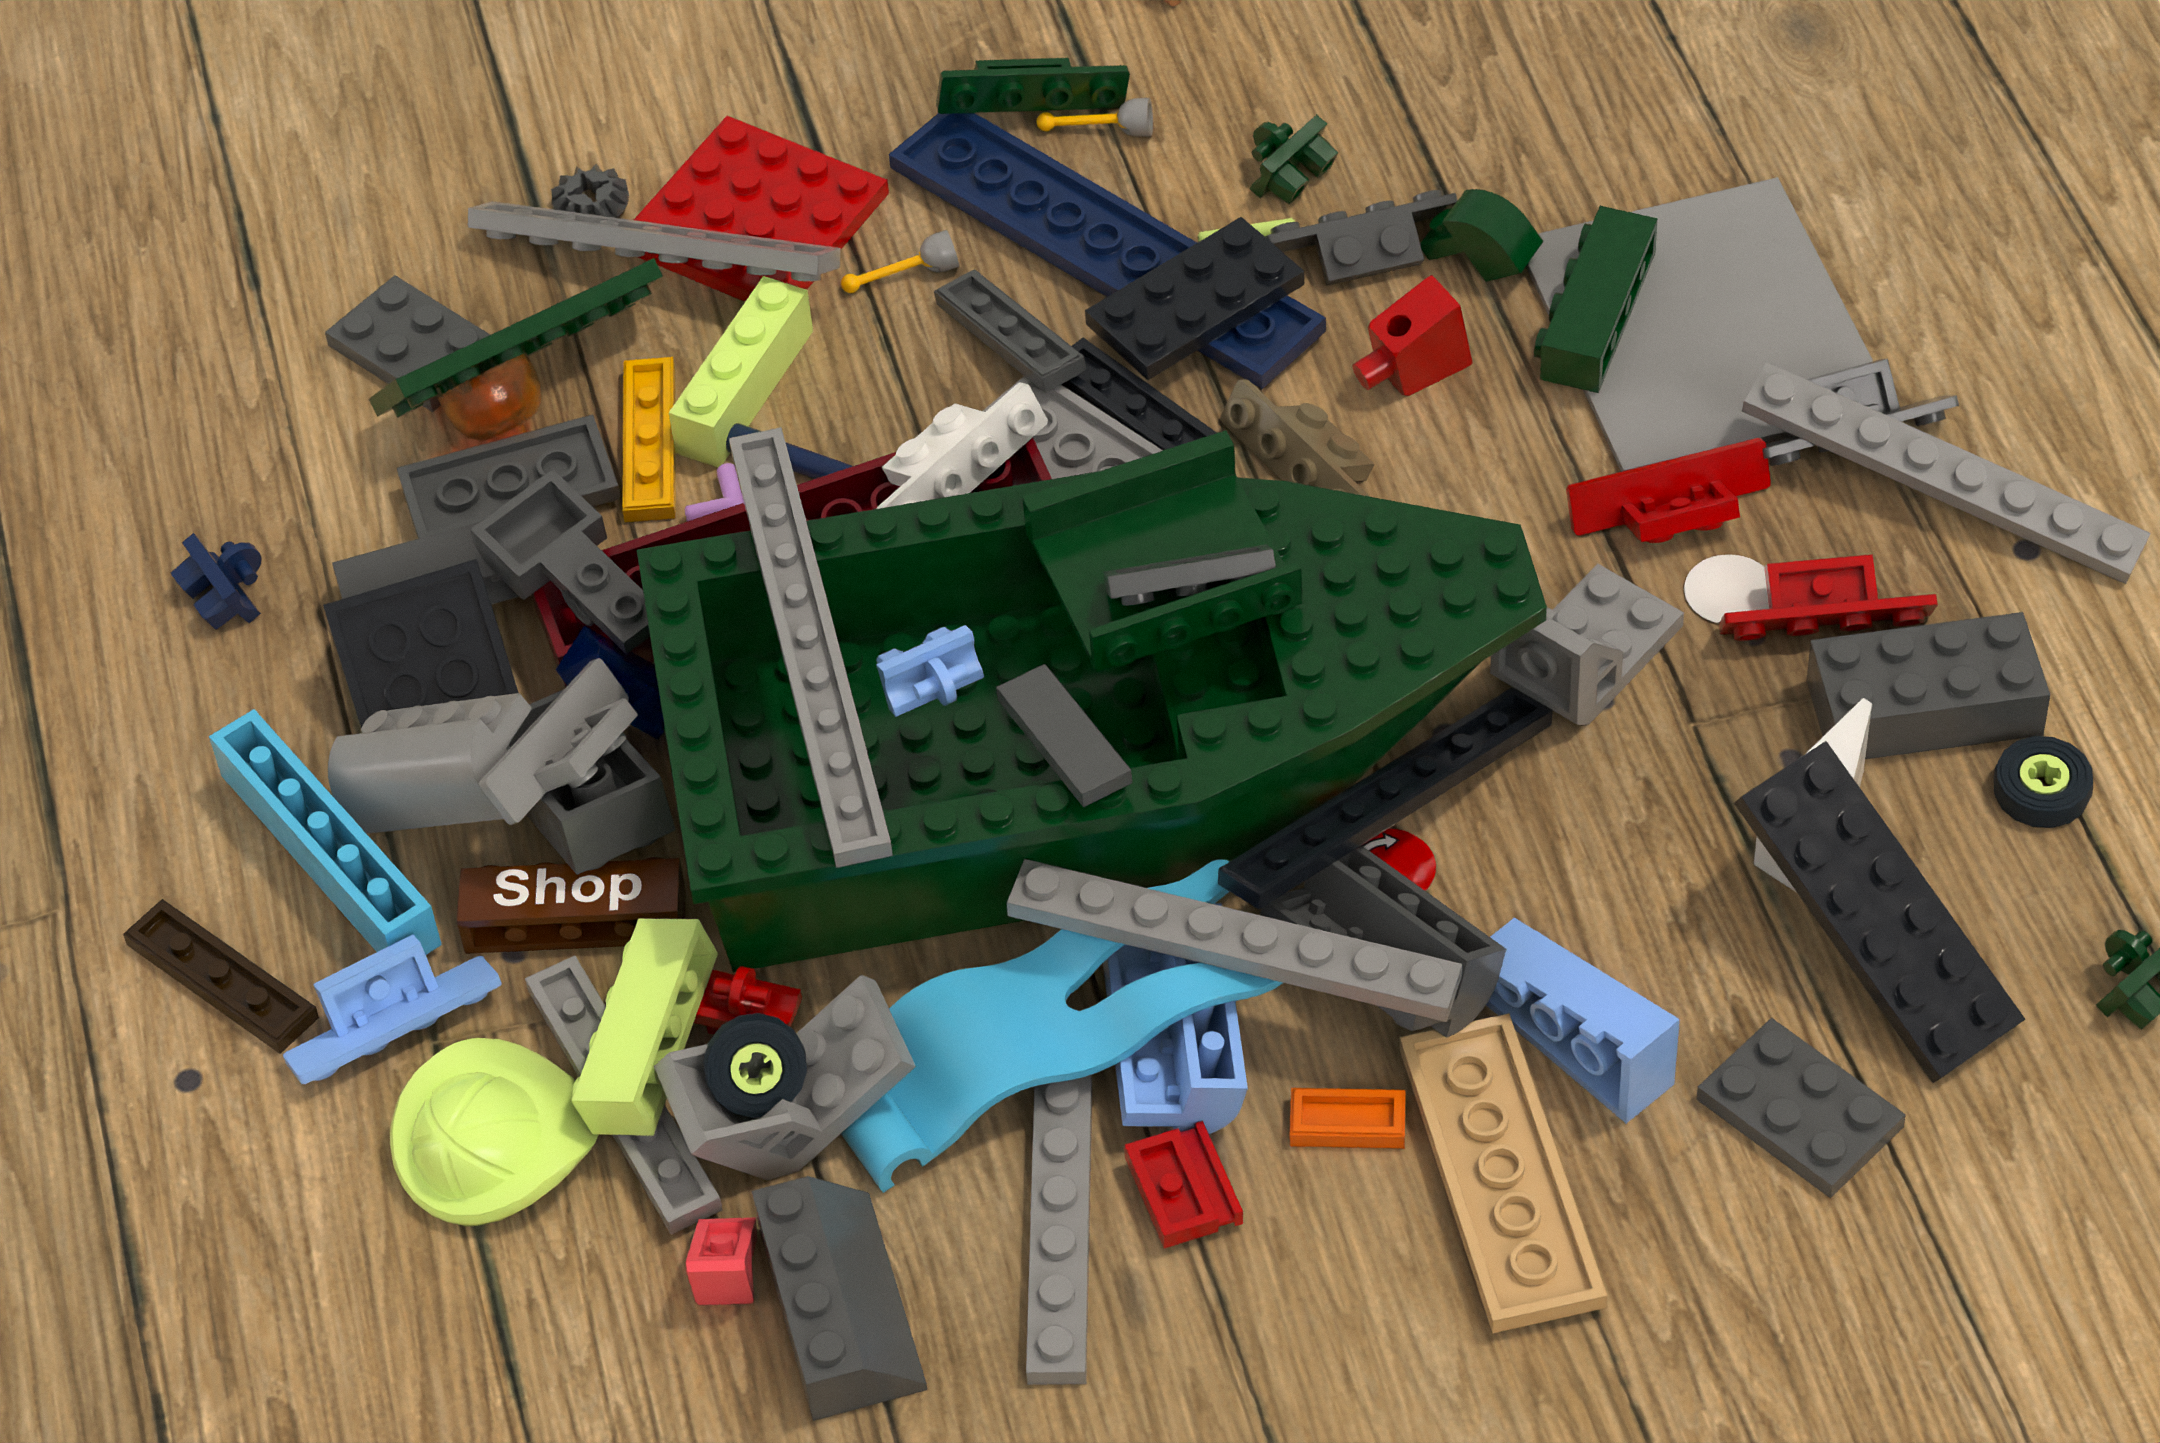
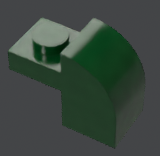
M1469 189L1464 191L1453 208L1440 212L1432 219L1429 224L1431 229L1420 245L1429 261L1464 252L1485 282L1522 273L1544 241L1527 217L1513 203L1493 192Z

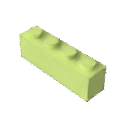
M765 276L762 277L669 411L676 454L715 467H719L725 462L731 453L726 449V441L733 425L740 423L749 427L813 332L808 290Z
M638 919L631 940L624 947L623 962L614 986L607 993L605 1011L597 1031L591 1036L589 1054L581 1076L576 1079L572 1089L571 1101L592 1134L654 1136L667 1099L654 1066L669 1052L685 1048L718 955L699 919Z

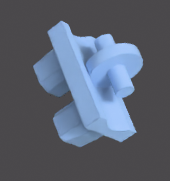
M966 625L953 631L942 627L928 633L923 644L906 652L895 648L877 657L876 665L888 708L895 717L935 699H938L944 706L957 701V689L984 678L983 670L975 652L973 633Z

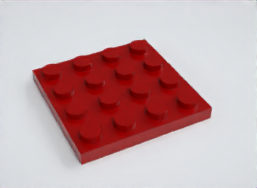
M726 116L634 220L842 249L889 194L888 180ZM645 252L644 256L638 257L645 261L654 258L657 265L744 302H746L763 276L806 290L814 282L794 280L791 278V272L777 270L776 274L754 275L747 273V266L732 264V268L711 269L703 267V260L688 258V262L667 263L659 261V254Z

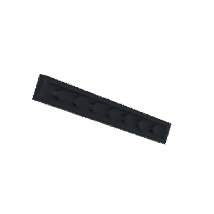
M1511 687L1220 867L1218 870V885L1255 908H1263L1552 725L1553 710Z

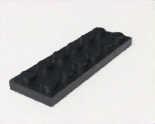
M1827 741L1734 802V805L1932 1083L1947 1075L2025 1020V1017Z

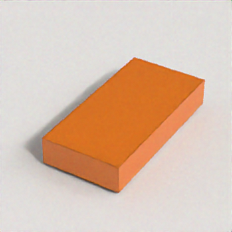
M1291 1088L1290 1146L1405 1149L1406 1090Z

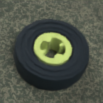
M2032 736L2018 740L2003 751L1995 766L1993 776L1994 795L2002 810L2016 821L2032 827L2054 828L2071 823L2083 814L2092 797L2093 770L2085 754L2071 743L2055 737ZM2042 777L2051 786H2043L2042 782L2035 778Z
M760 1013L740 1015L723 1024L708 1042L703 1060L706 1084L716 1101L735 1114L752 1118L764 1116L782 1099L792 1102L802 1090L807 1073L805 1048L794 1029L779 1018ZM752 1053H762L764 1063L770 1060L772 1063L770 1068L760 1070L758 1078H750L747 1068L739 1070L740 1063L750 1062Z

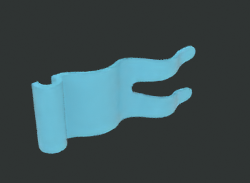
M1214 860L1180 881L1149 887L1148 889L1214 904L1230 892L1218 885V870L1230 861ZM1061 929L1044 944L1020 957L990 966L959 969L942 974L915 987L895 1002L889 1010L916 1067L845 1129L841 1135L884 1193L895 1186L891 1176L901 1163L909 1159H916L923 1167L955 1143L978 1117L1006 1097L1037 1085L1070 1081L1100 1072L1131 1056L1168 1026L1191 1014L1215 1005L1262 995L1277 988L1283 982L1204 963H1194L1145 976L1122 987L1096 1005L1077 1011L1068 1007L1066 999L1106 959L1125 944Z

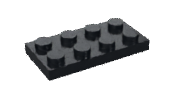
M1239 217L1086 309V325L1145 379L1150 380L1305 285L1304 270L1243 217Z

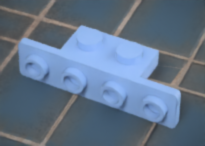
M412 934L314 983V988L332 1029L283 1054L284 1060L301 1084L326 1079L332 1076L339 1067L363 1055H372L380 1052L389 1042L412 1030L425 1029L433 1025L440 1016L462 1005H471L481 1001L488 992L500 987L502 982L498 973L483 956L474 957L434 977L421 942Z

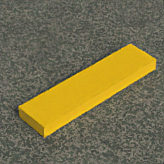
M673 357L624 360L622 511L625 522L676 519V452L669 419V411L675 404V364Z

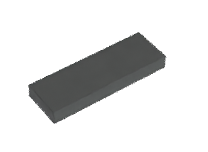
M1045 664L996 687L998 701L1083 807L1132 783L1131 769Z

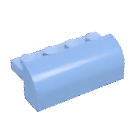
M1214 903L1215 905L1222 906V903ZM1125 944L1103 962L1107 997L1145 976L1162 970L1200 962ZM1235 1001L1203 1009L1175 1022L1153 1037L1131 1056L1115 1064L1122 1126L1173 1127V1130L1179 1128L1180 1132L1195 1128L1196 1122L1203 1121L1208 1134L1222 1129L1236 1118L1241 1110L1248 1086Z

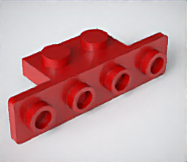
M1754 438L1570 484L1566 488L1571 529L1576 535L1580 536L1625 524L1640 542L1646 541L1648 543L1666 542L1671 540L1674 534L1693 529L1700 531L1717 529L1723 525L1724 521L1740 518L1739 502L1736 496L1770 487L1768 458L1764 459L1763 448H1767L1766 443L1761 438Z
M1873 554L1770 563L1764 568L1769 609L1725 613L1719 622L1720 635L1734 634V640L1750 641L1765 637L1766 631L1786 629L1789 636H1804L1819 632V626L1839 624L1841 631H1859L1872 627V621L1891 619L1894 626H1913L1924 623L1925 616H1930L1938 606L1937 595L1928 594L1878 599Z

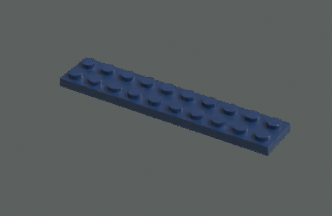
M938 113L889 153L890 168L1106 297L1197 243L975 113ZM1287 295L1197 351L1263 389L1326 332V317Z

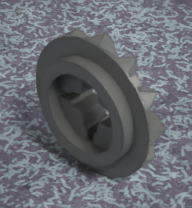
M597 164L590 171H582L576 167L574 176L561 175L559 186L551 189L552 207L554 210L617 218L623 213L629 202L626 179L619 178L615 169H608L602 172ZM591 190L596 194V202H593L591 198H588L582 192Z

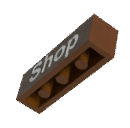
M650 857L644 860L608 861L600 868L587 870L578 875L567 863L554 864L542 862L536 865H486L479 868H461L457 925L465 954L623 947L631 940L638 919H685L686 888L680 858L664 859Z

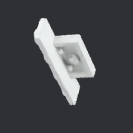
M1019 382L986 412L954 403L952 406L937 413L932 424L916 438L903 443L897 449L896 455L882 467L890 483L900 487L876 509L962 495L973 491L1047 425V417L1030 386Z

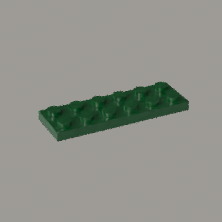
M653 258L395 379L370 397L369 401L377 417L391 410L394 411L397 418L423 406L424 402L436 397L438 394L440 397L448 395L467 385V382L481 374L483 377L488 376L508 366L511 361L524 354L528 357L552 345L553 341L566 334L570 337L595 324L594 322L607 315L612 317L636 305V302L652 294L648 286L663 277Z

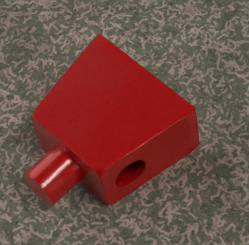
M1430 275L1369 323L1367 328L1373 352L1352 364V369L1358 381L1366 390H1370L1388 379L1401 395L1410 396L1469 367L1473 362L1461 305L1433 275Z

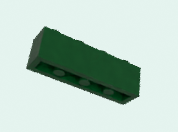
M1599 206L1592 225L1584 224L1578 243V252L1580 253L1578 259L1570 258L1565 270L1563 281L1565 290L1563 294L1555 293L1549 311V322H1551L1549 328H1540L1536 338L1534 357L1541 359L1540 380L1599 393L1655 256L1658 218Z

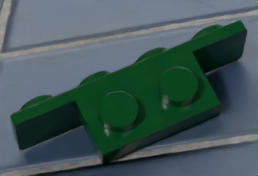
M1069 58L976 60L974 70H945L940 73L936 107L939 114L1120 108L1126 100L1130 73L1126 65L1071 67Z

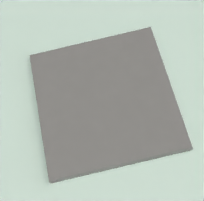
M1777 177L1631 212L1658 218L1656 253L1599 393L1583 391L1622 472L1754 438H1761L1765 443L1795 436L1742 412L1744 400L1765 362L1807 380L1873 362V359ZM1589 221V222H1585V223L1592 225L1593 221ZM1585 223L1538 233L1544 242L1529 261L1526 268L1548 315L1555 293L1563 294L1565 290L1563 281L1569 259H1578L1580 254L1578 252V243Z

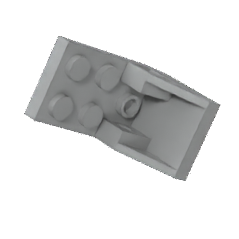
M1597 564L1553 610L1547 607L1545 622L1491 655L1490 674L1549 707L1573 723L1589 725L1683 627L1684 612Z
M860 975L796 1033L805 1048L807 1073L802 1090L792 1102L782 1099L764 1116L752 1118L735 1114L716 1101L706 1084L703 1060L708 1044L669 1052L654 1068L691 1155L765 1180L798 1172L911 1072L916 1065L876 980ZM756 1052L752 1053L750 1062L740 1063L739 1070L747 1068L750 1078H758L760 1070L770 1068L772 1062L770 1060L764 1063L762 1053Z

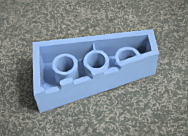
M1513 918L1490 936V938L1506 948V953L1496 987L1486 1006L1498 1016L1509 1013L1514 1028L1519 1034L1627 1124L1674 1085L1680 1019L1516 918Z

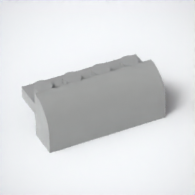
M520 693L425 706L417 705L395 710H380L364 722L361 728L362 733L337 736L328 760V779L333 797L366 834L504 819L481 790L479 782L508 751L506 749L532 707Z

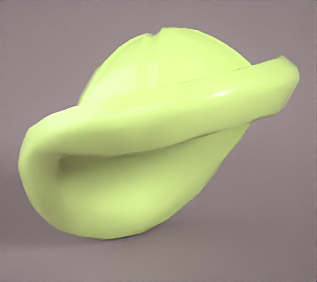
M471 1038L445 1047L413 1074L401 1091L394 1110L390 1128V1148L393 1166L402 1187L417 1205L433 1217L463 1226H479L501 1221L532 1205L571 1173L589 1153L599 1134L591 1133L571 1101L572 1089L576 1080L542 1055L509 1041Z

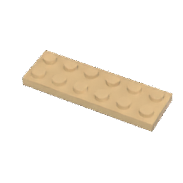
M1510 1014L1472 1021L1464 1029L1447 1038L1435 1029L1400 1037V1053L1492 1333L1607 1308L1608 1295Z

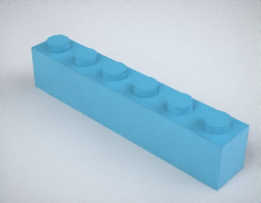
M255 709L209 736L220 774L376 952L412 934L421 942L425 955L442 945L431 905Z

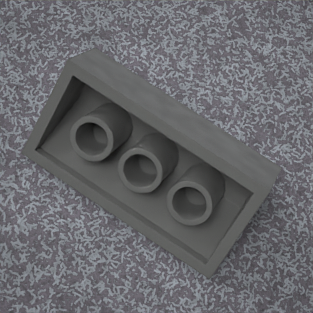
M809 1176L751 1191L758 1228L813 1421L928 1390L870 1194Z

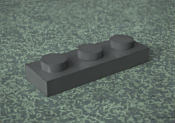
M1265 544L1104 571L1103 574L1106 592L1111 599L1121 597L1122 605H1136L1154 601V591L1175 588L1176 596L1194 595L1209 590L1208 582L1230 579L1231 583L1276 568L1273 549Z

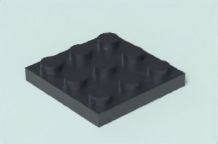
M477 559L323 605L361 728L371 715L380 710L387 711L410 708L417 705L425 706L448 703L450 701L519 693Z

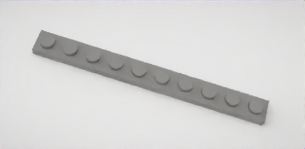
M782 427L729 438L731 454L836 868L893 856L891 840Z

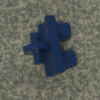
M194 533L182 542L190 556L175 568L171 575L192 599L210 584L214 586L194 603V607L204 620L217 630L236 614H239L248 623L261 614L239 585L241 582L251 585L258 578L256 572L261 565L262 557L254 545L246 542L234 544L232 541L226 542L221 546L222 554L219 557L215 552H209Z

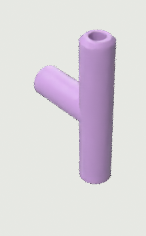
M722 464L716 471L723 498L686 506L684 511L687 521L744 503L734 464Z

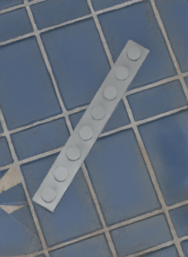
M494 201L468 208V228L487 230L486 236L493 239H512L516 237V234L529 236V243L537 245L558 244V240L572 242V249L580 251L601 250V246L614 247L615 254L624 257L644 256L645 252L659 254V261L667 263L688 262V258L703 260L702 266L711 269L732 268V264L745 265L749 274L773 275L776 274L777 270L791 272V278L798 281L821 280V274L840 268L841 248Z
M1765 362L1743 403L1742 412L2125 584L2150 536V533L1768 362Z
M1024 859L1007 901V911L1010 917L1444 1022L1448 1020L1462 977L1461 963Z

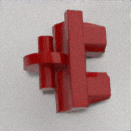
M740 966L735 974L712 969L694 1023L706 1026L708 1033L714 1035L723 1024L737 1016L760 1013L779 1018L791 1027L802 1001L801 989L758 980L753 968Z

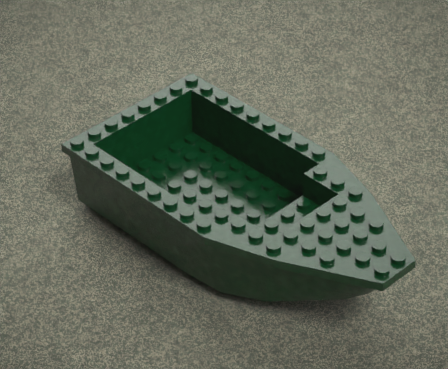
M1096 472L806 521L893 856L836 868L751 530L638 549L639 569L693 904L709 903L734 973L740 966L757 969L1027 921L1010 917L1007 911V901L1024 859L1144 888L1180 881L1214 860L1231 861L1350 788L1440 704L1483 660L1546 621L1547 605L1521 524L1288 481L1238 477L1284 564L1298 561L1302 571V604L1291 607L1283 613L1270 614L1240 624L1232 630L1217 632L1187 642L1178 648L1166 649L1136 659L1127 665L1115 666L1096 673L1026 534L1022 496ZM966 625L973 633L975 652L983 670L984 678L957 689V701L944 706L938 699H935L895 717L888 708L876 665L877 657L895 648L903 652L923 644L928 633L942 627L953 631ZM1045 664L1131 769L1132 783L1083 807L998 701L996 687Z

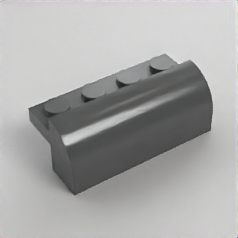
M479 522L332 562L342 599L475 559L478 561L491 605L519 596L487 565L478 552L470 529Z
M1362 845L1305 880L1304 888L1283 894L1261 908L1260 916L1461 963L1462 977L1447 1022L1378 1006L1393 1017V1020L1398 1025L1409 1029L1411 1032L1431 1026L1446 1038L1464 1029L1485 1007L1496 987L1506 953L1505 947Z

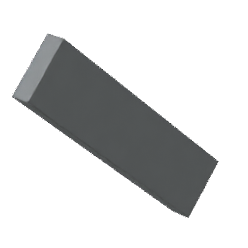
M975 269L934 291L936 303L941 309L1043 392L1046 393L1087 370L1085 358L1081 353Z

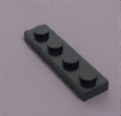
M1081 338L1072 345L1074 349L1084 356L1087 370L1061 385L1161 450L1217 433L1085 338Z

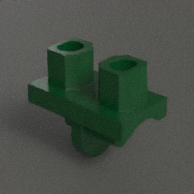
M1316 114L1290 139L1288 137L1293 134V129L1287 123H1283L1279 127L1270 122H1263L1253 132L1256 148L1252 150V156L1259 162H1262L1265 158L1267 159L1259 168L1261 177L1251 185L1250 190L1260 199L1271 190L1290 205L1306 189L1310 180L1296 166L1302 163L1315 176L1321 177L1331 168L1338 155L1334 147L1322 137L1327 123Z
M2117 930L2107 937L2105 941V950L2109 959L2103 963V968L2111 976L2117 975L2120 971L2128 974V976L2100 1000L2096 1006L2106 1017H2109L2119 1008L2129 1020L2142 1030L2160 1014V994L2148 982L2154 976L2160 980V948L2150 956L2146 948L2153 941L2146 931L2141 930L2134 936L2125 930Z

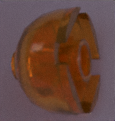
M522 354L484 372V374L471 381H466L438 397V400L451 424L465 437L476 441H485L496 437L500 440L528 432L524 423L530 420L538 411L541 403V384L528 355Z

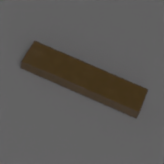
M163 899L123 933L127 946L279 1054L319 1018L316 1006Z

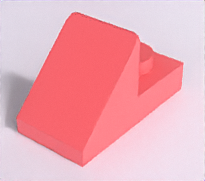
M756 1217L698 1219L686 1259L687 1276L695 1302L698 1305L753 1303L752 1257L757 1242Z

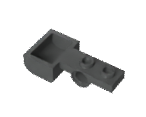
M554 469L550 470L470 529L474 544L481 557L523 600L551 581L560 589L567 605L582 623L589 627L593 624L597 625L625 654H628L650 637L643 590L597 547L607 539L602 515Z

